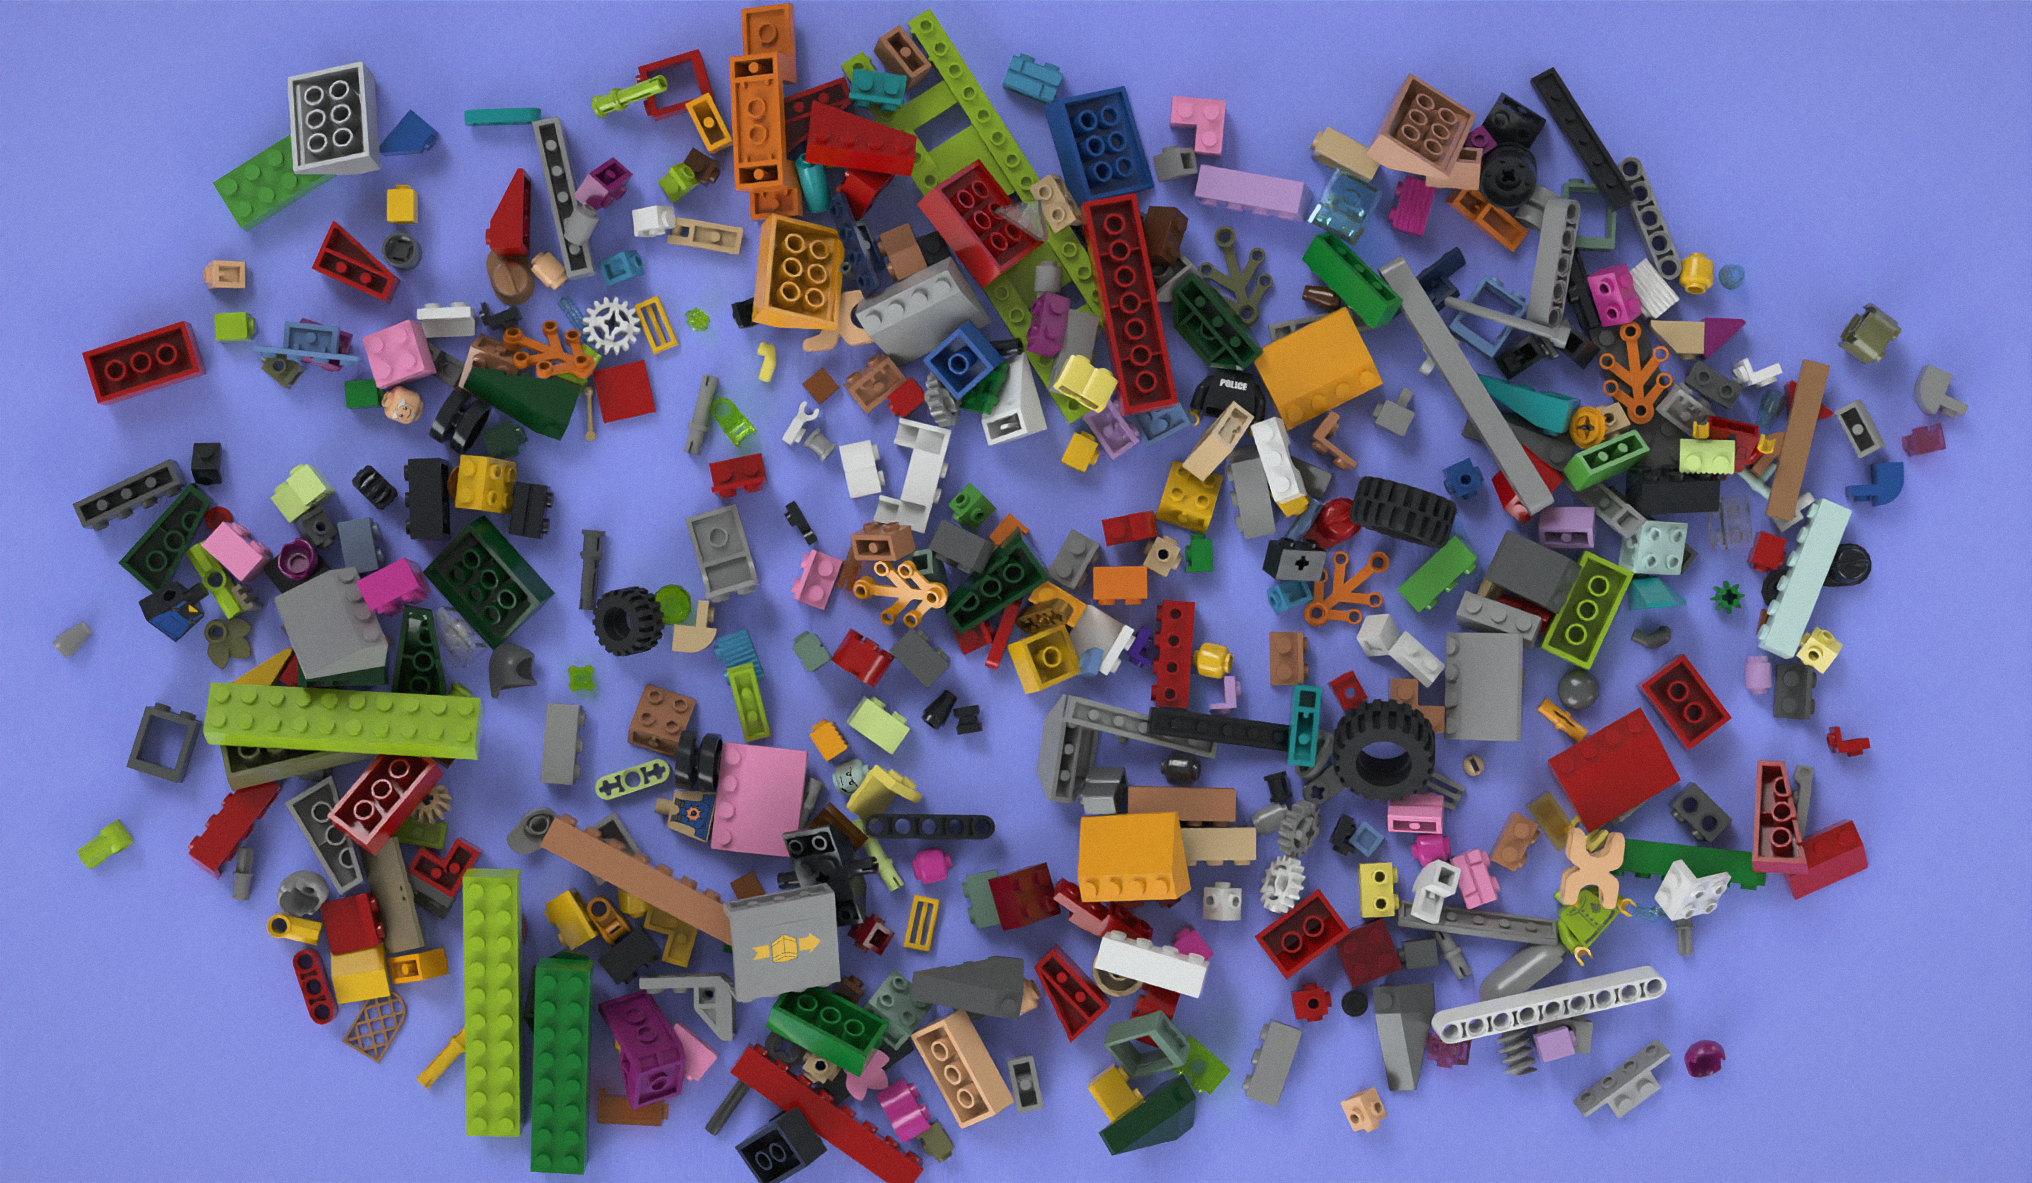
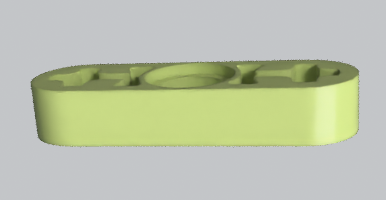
M655 759L601 777L596 782L595 791L601 799H614L665 782L670 777L671 768L665 760ZM657 763L659 767H665V772L662 773L663 778L659 779L657 775L648 777L650 783H645L646 777L641 768L646 767V772L655 769L654 765ZM629 772H636L640 775L641 781L637 787L627 785L626 776ZM616 776H621V785L625 791L620 792V787L612 789L611 795L601 791L605 780L612 784L619 782Z

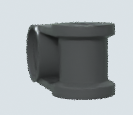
M1334 764L1324 769L1320 775L1304 786L1302 790L1304 800L1316 805L1322 804L1346 789L1340 782V778L1336 776ZM1312 787L1321 789L1319 793L1320 799L1317 797L1311 798Z

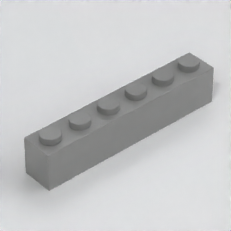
M556 116L534 121L532 124L567 278L570 281L596 276L597 273L589 240L584 242L582 246L571 243L563 236L565 233L564 227L575 206H581V203L574 197L578 189L562 120Z

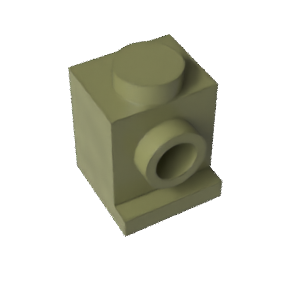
M277 353L276 358L263 357L261 362L264 365L261 369L289 390L306 370L297 361L287 360V354ZM281 361L283 369L277 371L275 365Z
M936 1119L930 1123L931 1127L915 1137L917 1140L923 1138L924 1141L921 1142V1145L928 1156L933 1155L941 1163L953 1155L951 1151L955 1148V1145L939 1119Z

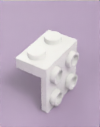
M1092 605L1086 606L1069 633L1078 659L1083 652L1093 647L1104 650L1099 672L1105 676L1109 672L1113 674L1116 672L1122 661L1118 658L1123 649L1128 651L1136 638L1132 635L1134 629L1122 624Z
M1683 860L1673 861L1654 899L1672 921L1682 918L1688 919L1703 913L1709 914L1716 909L1717 902L1722 893L1727 889L1731 876L1728 872L1696 878Z

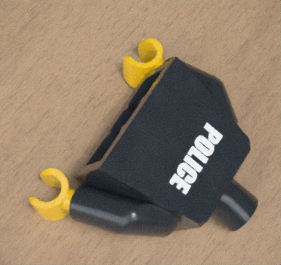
M1217 368L1215 375H1208L1196 387L1190 403L1191 411H1189V414H1193L1197 418L1194 427L1200 422L1199 410H1202L1201 415L1218 418L1233 401L1254 416L1253 424L1264 421L1266 399L1260 386L1254 383V375L1245 373L1242 370ZM1249 427L1248 434L1252 438V430L1251 427Z

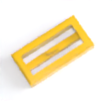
M658 295L633 305L654 355L679 345ZM655 303L657 306L662 321L671 339L670 342H666L665 337L662 333V330L651 307V304ZM646 307L661 342V345L658 347L642 313L641 308Z
M914 894L903 947L929 952L940 899ZM918 901L923 902L917 935L915 943H911L910 938ZM931 903L934 906L925 945H920L928 904Z

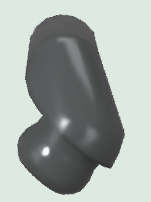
M1664 625L1651 634L1636 628L1631 636V641L1649 649H1655L1667 644L1671 640L1672 632L1668 626Z

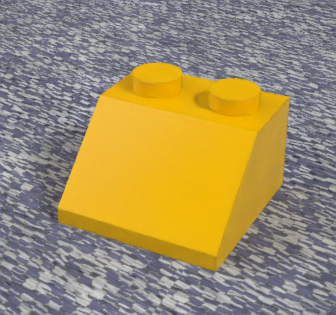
M1065 624L1029 635L1007 645L1025 694L1041 691L1079 674V659Z
M575 887L545 904L547 910L544 911V914L551 925L556 924L560 933L557 935L565 948L569 946L572 951L600 934L597 926L588 916L587 906Z
M1115 1063L1088 1081L1089 1091L1111 1122L1144 1097L1138 1088L1132 1089L1128 1083L1131 1079L1129 1074L1122 1067L1118 1068Z

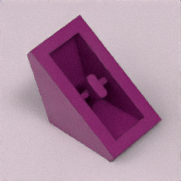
M1705 317L1701 319L1700 322H1705L1704 354L1700 355L1699 358L1702 361L1708 359L1742 328L1746 322L1743 319Z

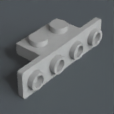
M1659 1039L1654 1040L1611 1073L1604 1076L1596 1084L1582 1092L1573 1100L1574 1105L1584 1117H1588L1607 1103L1614 1115L1620 1119L1661 1089L1651 1070L1670 1057L1671 1053Z

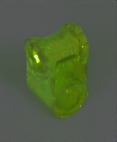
M719 398L713 402L711 407L713 417L737 448L740 447V443L749 435L758 432L731 400ZM720 403H728L730 405L731 412L727 417L722 418L717 415L716 409ZM745 427V429H743L741 432L735 435L740 429Z

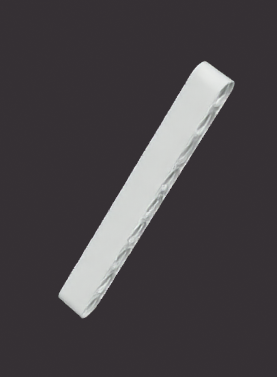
M1642 966L1442 1010L1434 1015L1432 1027L1443 1042L1453 1044L1655 999L1665 993L1667 984L1653 967Z

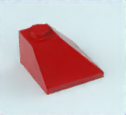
M1522 444V448L1552 494L1564 477ZM1500 469L1491 480L1503 509L1525 525L1534 515L1530 516Z

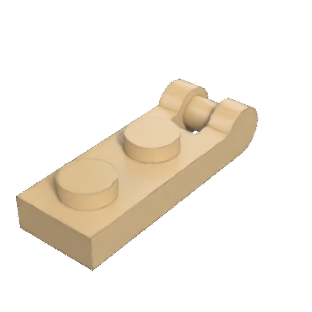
M675 217L676 228H672L671 235L667 236L666 243L740 255L744 228ZM682 227L689 228L688 237L681 236Z

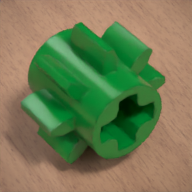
M1723 581V588L1713 587L1716 594L1710 600L1716 601L1718 604L1715 608L1716 611L1724 607L1726 613L1731 614L1733 606L1738 609L1742 607L1738 602L1740 598L1745 597V594H1739L1737 591L1739 584L1729 587V582ZM1726 593L1732 594L1733 598L1727 602L1722 600V595Z

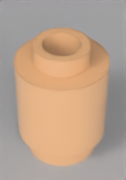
M541 251L532 259L531 264L533 267L530 270L547 288L551 287L556 291L568 280L565 267L550 252L544 254Z

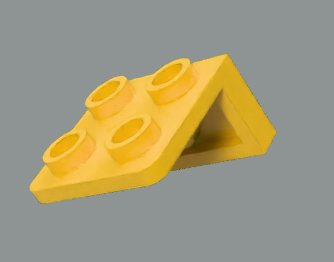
M461 454L455 508L510 514L514 501V482L517 477L516 463L491 457Z

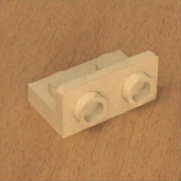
M1049 174L1030 187L1033 197L1054 232L1058 233L1069 225L1080 226L1083 224L1080 208L1060 175Z

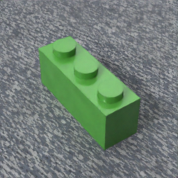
M1634 429L1575 454L1563 469V472L1578 492L1626 470L1635 468L1650 449L1637 430Z
M1457 533L1443 548L1436 552L1405 581L1397 591L1418 613L1424 608L1428 612L1439 602L1436 597L1443 590L1448 594L1458 584L1456 578L1462 572L1467 576L1478 566L1475 560L1479 555Z

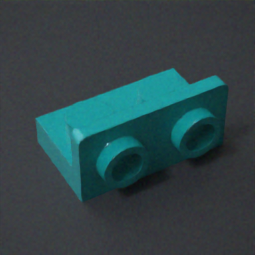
M854 69L849 101L854 102V106L858 108L869 109L870 105L881 106L880 110L886 112H896V109H903L907 76Z

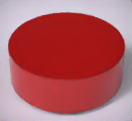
M221 506L211 508L205 516L206 526L213 532L223 521L233 523L234 521L231 511Z

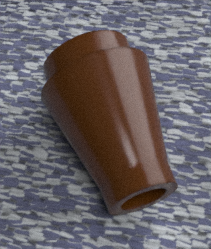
M1306 285L1302 300L1308 301L1330 313L1332 310H1339L1342 298L1327 286Z

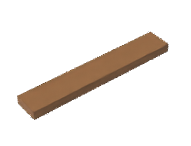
M1806 359L1802 360L1765 511L1767 516L1793 521L1830 365Z

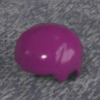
M295 538V541L284 544L278 556L279 570L285 577L292 580H303L311 576L318 566V554L314 547L308 541L301 538Z
M1700 1040L1692 1044L1684 1055L1688 1074L1696 1078L1710 1076L1720 1071L1722 1068L1721 1059L1723 1061L1726 1060L1722 1045L1712 1040Z

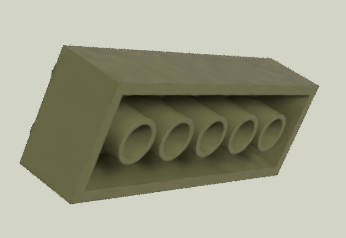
M220 745L227 781L232 791L365 760L379 755Z

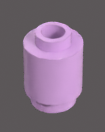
M1768 656L1746 657L1747 664H1744L1745 689H1751V694H1767V688H1772L1771 663H1768Z

